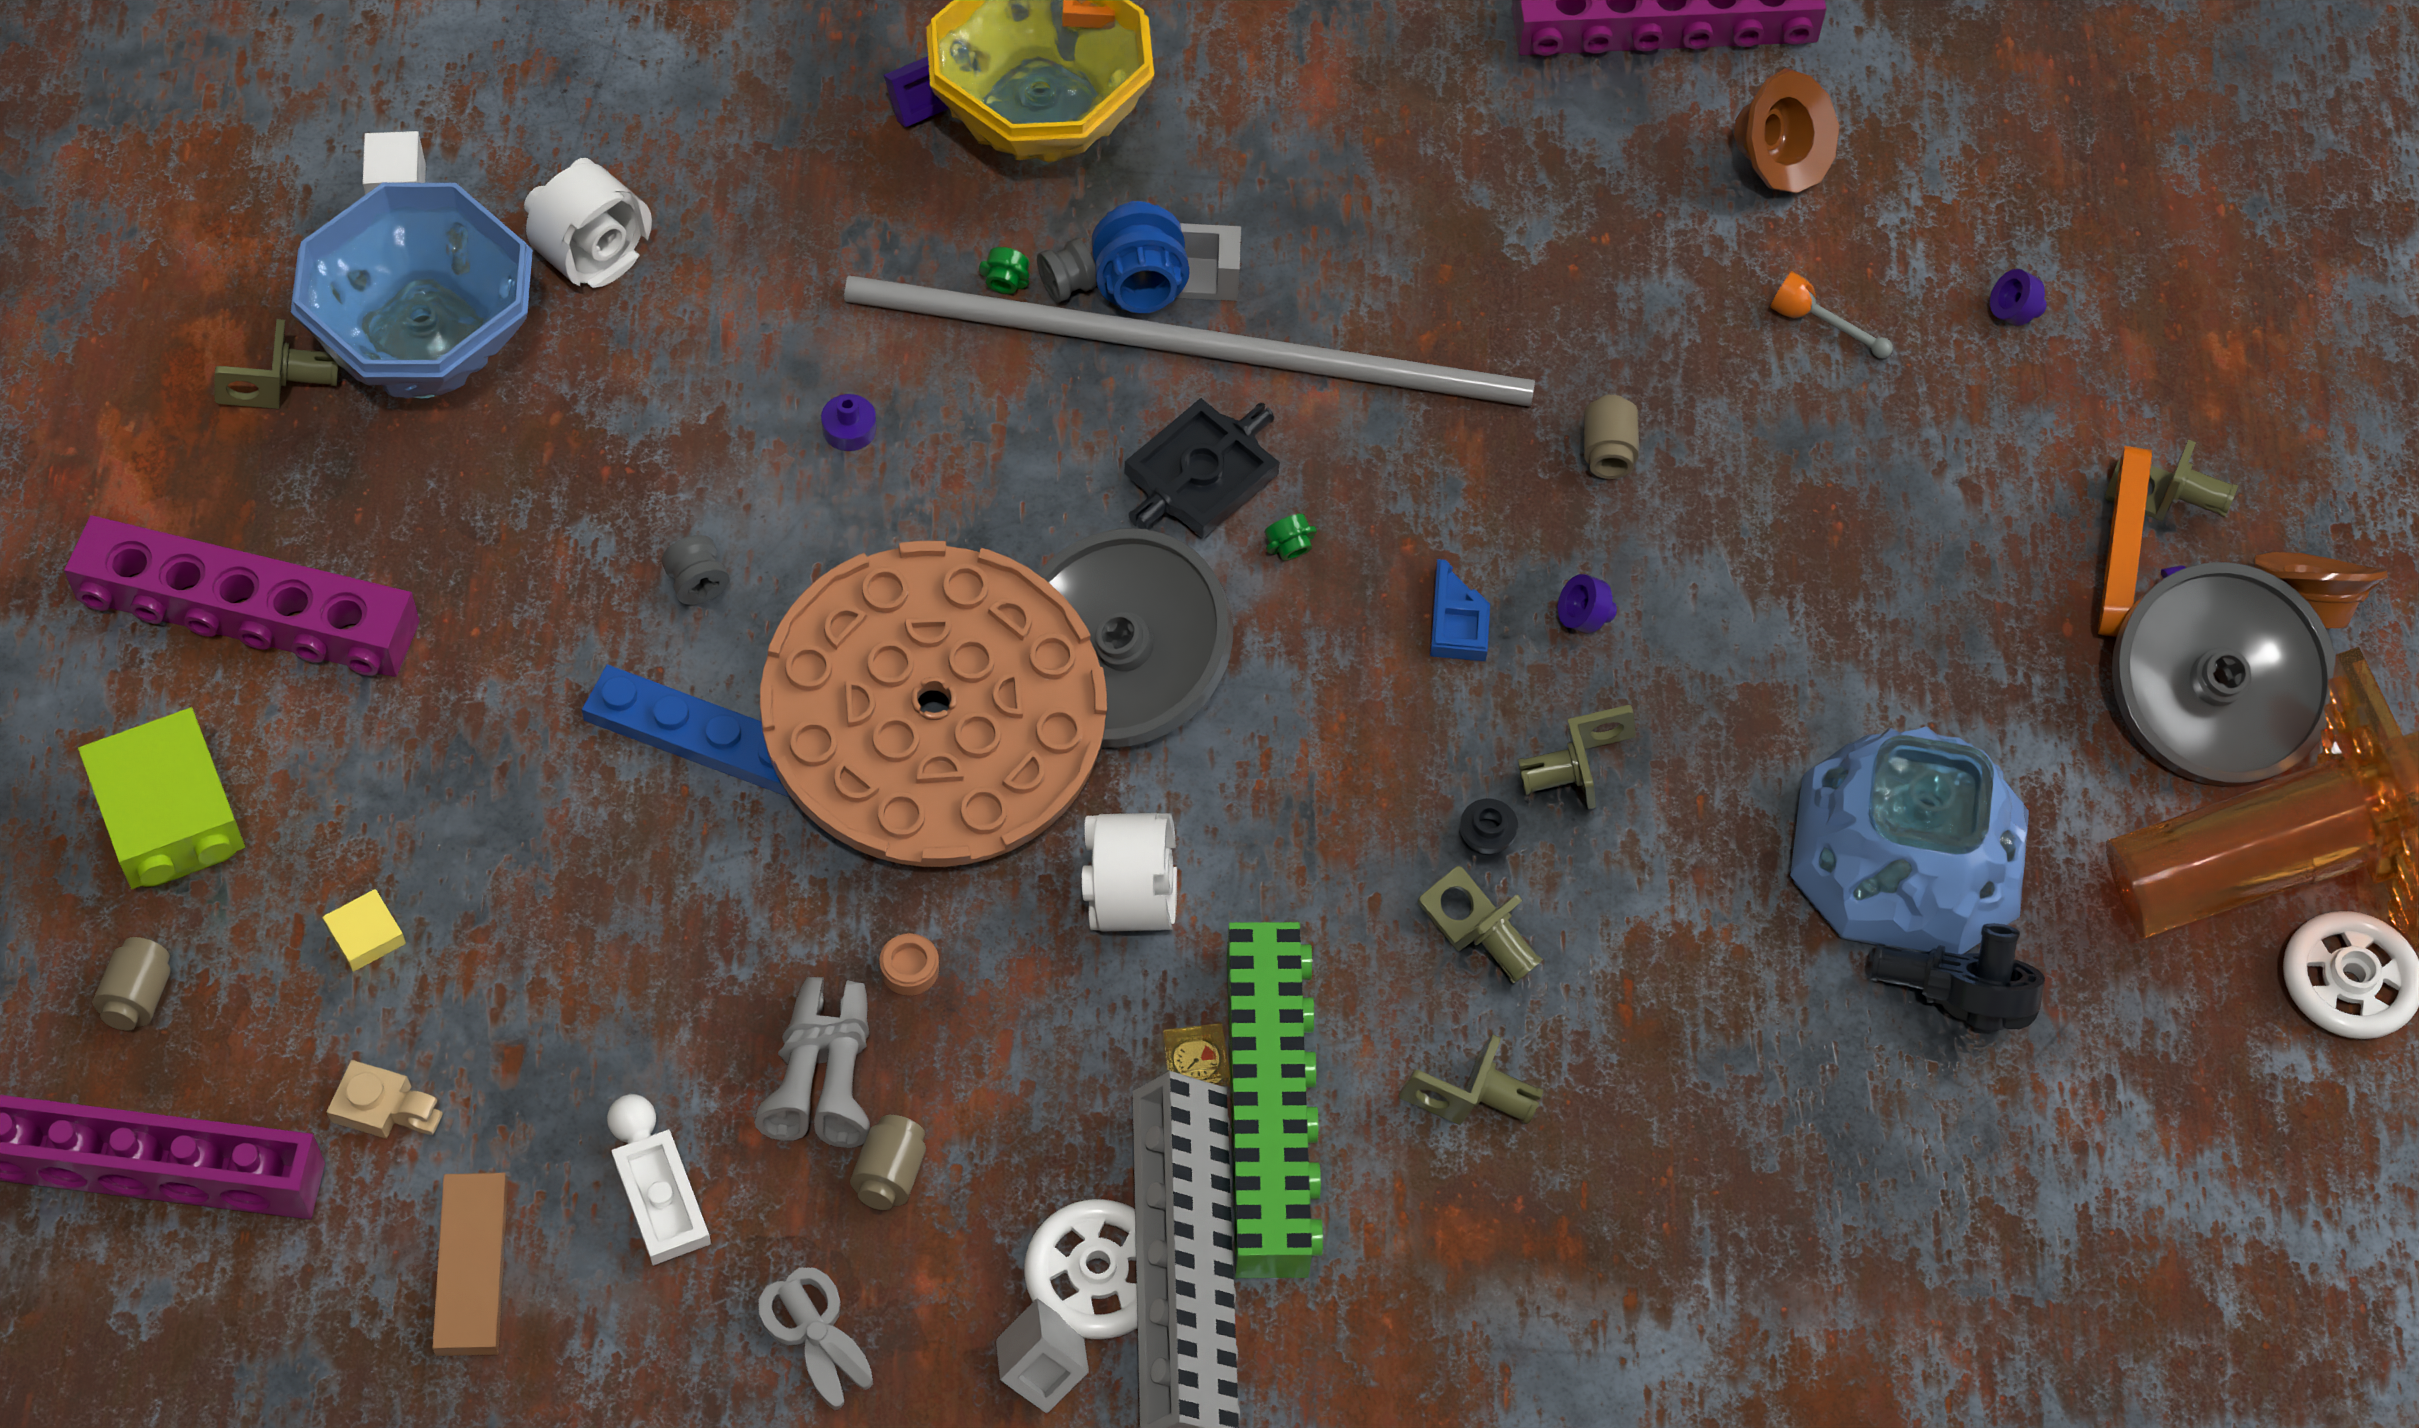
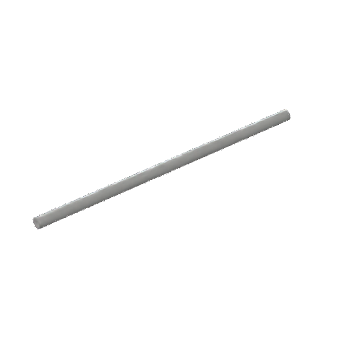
M848 275L845 285L844 300L850 303L1531 407L1535 380L851 275Z

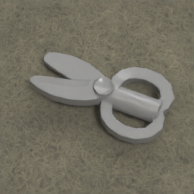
M798 1268L787 1277L786 1281H777L765 1287L759 1298V1317L766 1332L776 1341L788 1346L805 1343L807 1370L813 1386L823 1401L836 1411L843 1406L844 1397L834 1363L863 1390L870 1389L873 1385L871 1368L866 1356L854 1340L833 1326L839 1318L841 1306L835 1284L827 1274L816 1268ZM811 1284L818 1288L825 1297L827 1309L821 1316L802 1285ZM780 1297L797 1325L796 1328L789 1329L776 1319L772 1311V1303L776 1298Z

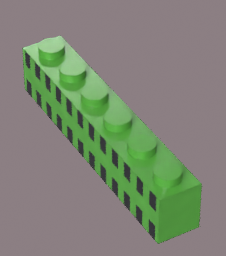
M1229 922L1227 983L1235 1278H1309L1312 1256H1322L1323 1252L1322 1219H1311L1310 1199H1320V1163L1309 1162L1308 1143H1318L1317 1106L1307 1107L1306 1088L1316 1087V1053L1305 1052L1304 1033L1314 1032L1313 997H1303L1302 980H1311L1312 947L1311 944H1301L1300 922Z

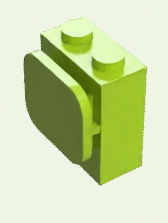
M192 707L78 747L117 858L131 889L140 886L154 887L224 862L232 857L236 851L246 848Z

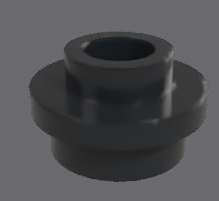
M1490 798L1480 799L1471 803L1464 810L1460 822V831L1465 842L1474 851L1480 854L1492 855L1505 850L1514 842L1518 831V819L1514 811L1504 802ZM1480 820H1493L1499 826L1487 828L1481 824Z

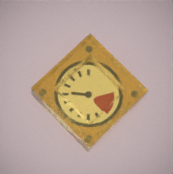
M1222 1023L1163 1030L1167 1071L1176 1072L1219 1086H1230L1231 1076Z

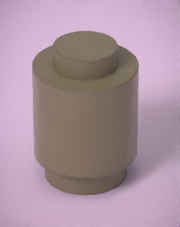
M1601 396L1588 404L1584 410V458L1590 465L1591 472L1598 477L1617 479L1630 474L1633 470V464L1639 457L1638 409L1632 402L1621 396Z
M130 937L123 942L122 947H118L113 951L92 1001L94 1008L100 1013V1018L104 1023L113 1028L128 1031L133 1030L135 1027L146 1026L151 1022L171 972L168 965L170 955L163 946L149 939Z
M885 1115L880 1118L878 1125H874L869 1129L850 1179V1184L858 1193V1198L862 1203L874 1209L889 1210L892 1206H901L908 1201L926 1152V1145L923 1142L925 1131L919 1124L903 1116Z

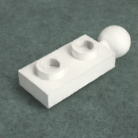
M635 1094L618 1098L608 1111L607 1123L611 1133L617 1139L628 1144L613 1149L611 1152L652 1265L710 1245L711 1241L707 1227L670 1130L651 1136L656 1124V1113L652 1104L646 1098Z

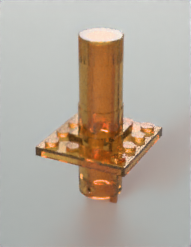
M2360 647L2336 654L2333 678L2328 679L2330 701L2329 704L2324 706L2327 721L2326 728L2321 730L2323 749L2322 753L2317 755L2318 765L2272 780L2269 785L2106 841V854L2115 887L2131 924L2142 939L2306 883L2313 885L2366 867L2373 884L2383 882L2391 900L2387 902V906L2395 928L2399 933L2407 932L2415 949L2419 948V730L2406 735L2402 734Z

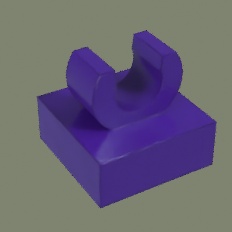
M928 56L883 75L897 122L904 127L949 109L934 94L930 86Z

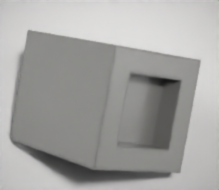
M1181 223V230L1185 240L1184 250L1189 264V279L1177 298L1237 301L1241 226Z
M1038 1298L996 1341L1000 1380L1045 1413H1048L1089 1372L1084 1337L1073 1330L1056 1311Z

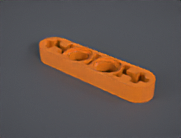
M2124 446L2122 450L2098 623L2099 635L2117 637L2125 617L2134 604L2152 460V450Z

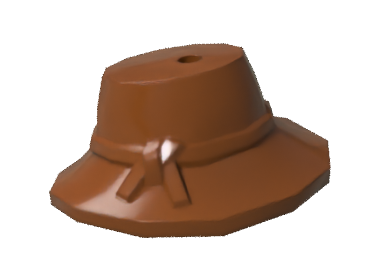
M1785 68L1766 79L1753 101L1742 108L1735 120L1734 137L1738 150L1752 162L1754 170L1768 188L1798 193L1823 180L1836 158L1840 125L1830 95L1810 75Z
M2264 553L2255 555L2253 562L2254 568L2276 576L2295 589L2315 610L2325 628L2333 629L2347 627L2355 614L2358 604L2367 599L2370 590L2388 578L2387 570L2384 568L2366 567L2305 553Z

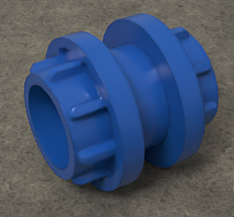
M1131 201L1107 212L1106 216L1095 227L1091 246L1096 263V281L1101 294L1108 301L1119 306L1122 310L1126 309L1135 313H1151L1174 302V298L1182 292L1188 282L1189 264L1184 250L1185 240L1181 225L1172 213L1161 208L1159 205Z

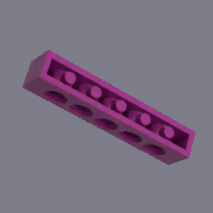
M1512 0L1511 10L1519 55L1539 54L1547 56L1560 53L1651 51L1654 49L1674 48L1700 49L1720 46L1749 47L1766 44L1798 45L1818 42L1827 8L1825 0Z
M90 515L64 569L76 600L89 608L99 611L111 608L132 613L137 618L148 623L157 624L165 621L185 626L192 632L202 636L210 637L219 634L239 639L244 644L256 649L272 647L293 652L296 656L309 662L326 660L347 665L353 671L369 676L380 673L397 677L420 623L414 598L410 591ZM140 573V574L137 575V576L129 577V576H131L132 574ZM195 585L194 587H192V588H190V589L181 590V589H183V588H185V587H187V586ZM243 598H248V599H247L246 601H244V602L234 603V602H236L237 600H240V599H243ZM302 611V612H301L300 614H298V615H295V616H287V615H289V614L292 613V612ZM348 624H356L349 629H340Z
M0 1095V1181L310 1220L312 1218L325 1167L324 1158L312 1133Z

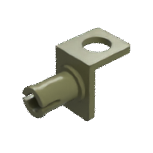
M277 319L272 370L217 366L214 375L215 402L226 405L279 409L281 386H286L287 381L329 384L337 387L338 364L327 352L289 349V343H285V320ZM235 381H246L256 385L259 389L251 393H241L232 390L228 384Z
M2188 439L2173 473L2151 465L2149 482L2152 485L2153 492L2147 496L2145 515L2163 521L2171 502L2176 504L2178 499L2225 518L2238 485L2224 482L2191 469L2193 463H2190L2189 460L2196 442ZM2121 457L2104 496L2106 500L2112 503L2115 500Z
M1631 705L1567 719L1570 736L1567 749L1526 759L1519 758L1518 765L1522 782H1524L1525 794L1528 795L1535 791L1575 782L1577 787L1582 786L1587 808H1596L1594 784L1584 749L1634 738L1636 731L1634 712ZM1605 723H1620L1616 728L1606 732L1592 731L1594 728Z
M1456 866L1418 898V904L1458 952L1471 942H1474L1475 945L1481 942L1507 973L1513 984L1543 960L1539 955L1537 956L1509 922V919L1512 917L1510 911L1523 901L1518 894L1496 909L1461 866ZM1456 888L1462 890L1468 896L1471 902V910L1467 918L1454 920L1444 913L1441 908V897L1446 890Z
M1492 1034L1479 1052L1464 1090L1420 1070H1414L1403 1085L1399 1097L1458 1125L1462 1124L1471 1110L1478 1106L1480 1102L1520 1119L1525 1124H1529L1539 1105V1102L1536 1100L1541 1099L1543 1089L1529 1085L1495 1069L1496 1063L1493 1062L1501 1038ZM1420 1090L1436 1092L1446 1098L1447 1101L1430 1098Z

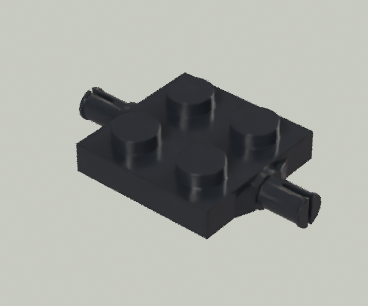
M1200 398L1125 461L1124 474L1149 495L1139 506L1129 512V519L1133 525L1137 526L1138 524V529H1147L1150 524L1165 512L1180 519L1204 539L1279 474L1280 462L1264 450L1255 438L1256 434L1274 421V415L1270 408L1267 407L1265 409L1264 403H1258L1242 419L1235 420L1220 414Z

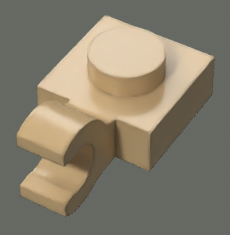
M351 1060L327 1110L332 1123L387 1139L394 1123L423 1134L434 1135L443 1115L442 1111L434 1109L437 1102L435 1097L419 1091H410L411 1084L407 1076Z

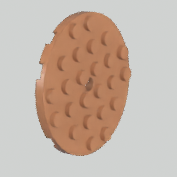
M946 541L899 543L896 549L878 552L870 556L862 553L837 565L809 586L789 608L769 644L768 656L760 683V718L763 738L775 772L788 794L808 817L836 839L858 851L899 864L921 867H949L971 864L1010 852L1031 841L1060 818L1078 797L1097 761L1104 734L1107 691L1103 667H1100L1096 652L1090 641L1091 635L1076 610L1048 581L1028 567L1007 556L985 548H981L980 552L946 546ZM936 690L944 693L948 697L950 704L947 711L943 710L937 713L925 711L923 713L917 700L924 692Z

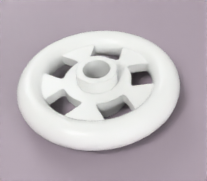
M2334 911L2324 913L2303 924L2293 934L2287 944L2283 961V973L2287 989L2299 1009L2310 1020L2327 1031L2354 1039L2383 1037L2403 1027L2416 1013L2419 1007V959L2408 941L2387 923L2359 912ZM2341 934L2348 947L2340 948L2332 954L2329 953L2322 939ZM2372 943L2380 946L2392 959L2384 967L2381 966L2377 956L2366 949ZM2307 966L2323 967V979L2326 986H2312ZM2343 972L2355 974L2360 983L2352 981ZM2383 982L2399 991L2396 999L2390 1006L2375 998ZM2337 998L2349 1003H2360V1015H2352L2337 1010Z
M1105 1199L1075 1202L1059 1209L1048 1217L1037 1229L1028 1246L1024 1262V1275L1031 1300L1033 1302L1037 1298L1056 1311L1073 1330L1085 1339H1111L1138 1329L1137 1284L1126 1282L1129 1270L1128 1261H1136L1135 1209L1126 1204ZM1104 1224L1115 1226L1128 1233L1123 1246L1120 1247L1111 1240L1099 1238ZM1070 1231H1073L1084 1241L1072 1250L1069 1257H1066L1055 1246L1061 1238ZM1099 1258L1105 1260L1109 1264V1268L1103 1273L1096 1274L1087 1268V1264L1089 1261ZM1063 1273H1067L1071 1285L1078 1293L1062 1301L1054 1291L1050 1280ZM1114 1294L1118 1295L1120 1310L1108 1314H1094L1092 1298L1103 1299Z

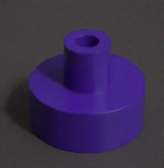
M2012 269L1998 279L1991 292L1990 308L1992 313L1996 317L2015 326L2024 325L2033 318L2040 317L2045 312L2047 306L2044 299V285L2038 277L2022 269Z
M855 394L839 395L828 401L822 410L823 436L832 447L842 451H856L866 447L874 439L877 430L876 413L873 405L864 397Z
M1578 574L1572 577L1562 589L1558 601V615L1562 624L1583 633H1593L1600 629L1605 622H1611L1616 616L1617 606L1612 601L1610 586L1605 581L1586 574Z

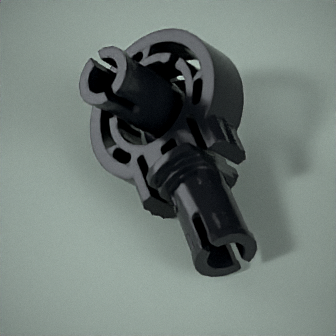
M1989 923L1982 926L1979 953L1960 955L1945 952V946L1938 945L1937 949H1932L1928 955L1887 947L1885 944L1879 943L1875 951L1871 972L1872 981L1878 982L1879 980L1923 989V996L1928 997V1003L1943 1004L1944 1008L1952 1016L1966 1020L1967 1023L1975 1028L1988 1031H1999L2004 1028L2022 1029L2029 1026L2036 1020L2041 1008L2045 977L2042 972L2027 963L2015 959L2020 931L2014 927L1997 923Z

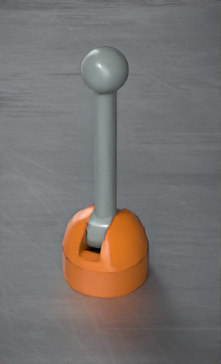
M1790 272L1774 297L1770 308L1790 318H1799L1812 313L1869 346L1875 357L1884 359L1890 356L1893 345L1889 339L1884 337L1876 339L1816 304V293L1813 285L1797 273Z

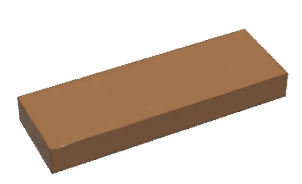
M506 1173L444 1174L433 1333V1351L435 1356L499 1354L508 1191Z

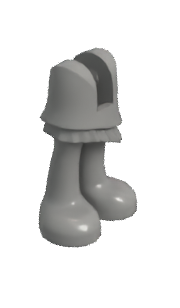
M806 977L796 999L790 1024L782 1036L785 1044L778 1051V1055L788 1064L783 1082L779 1089L766 1097L760 1104L754 1123L762 1134L773 1139L794 1141L804 1137L808 1131L810 1121L811 1088L816 1063L827 1062L823 1089L814 1119L815 1132L820 1140L829 1145L846 1148L857 1147L864 1144L870 1129L867 1114L853 1099L852 1085L856 1055L867 1047L866 1039L869 1036L867 1023L868 1003L864 983L847 980L844 996L841 999L840 1018L821 1016V1010H823L824 977Z

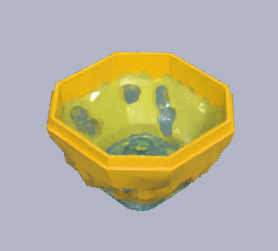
M953 0L931 19V23L926 27L930 86L934 94L950 108L952 117L964 122L979 144L991 145L995 150L1013 154L1016 160H1024L1033 166H1053L1066 157H1072L1085 152L1102 136H1109L1118 123L1133 110L1139 97L1151 84L1154 77L1149 17L1144 14L1142 8L1130 0H1088L1091 2L1088 6L1105 7L1107 5L1115 11V21L1108 22L1102 28L1062 26L1063 0ZM1077 0V1H1078L1080 4H1082V3L1085 2L1086 0Z

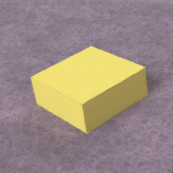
M376 889L322 917L328 932L353 972L406 944L402 931Z

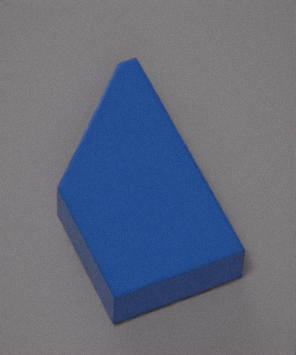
M1437 559L1430 656L1486 662L1490 603L1476 589L1470 590L1452 572L1453 567L1446 560Z

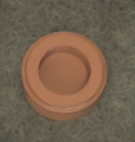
M912 933L898 935L889 940L880 954V972L886 986L901 995H917L928 990L935 983L939 974V957L934 944L927 938Z

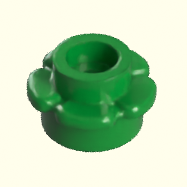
M995 247L989 251L987 261L980 263L979 272L982 276L987 277L986 285L993 291L1001 294H1013L1016 292V289H1024L1028 286L1030 262L1024 254L1007 247Z
M1304 514L1285 517L1265 529L1264 533L1269 542L1266 546V551L1273 555L1280 554L1283 561L1300 557L1313 548L1310 541L1317 533V528L1309 526Z

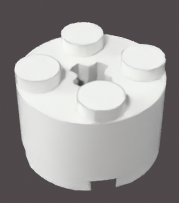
M588 158L576 160L569 168L557 174L545 186L534 188L528 194L524 203V209L529 213L526 233L530 245L571 282L579 286L580 283H588L592 288L602 287L621 277L633 266L640 256L634 249L641 235L648 240L651 232L652 218L648 206L607 170Z
M1171 813L1099 814L1096 816H1086L1085 844L1087 850H1092V865L1083 866L1082 894L1083 900L1089 901L1090 929L1102 932L1171 930L1172 924L1175 923L1177 907V867H1173L1171 848H1176Z

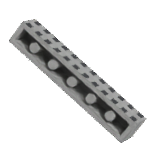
M1168 1071L1133 1091L1140 1428H1239L1238 1349L1235 1330L1236 1290L1234 1287L1232 1246L1234 1233L1232 1229L1230 1190L1232 1176L1229 1162L1228 1132L1230 1120L1228 1117L1227 1088L1172 1071Z

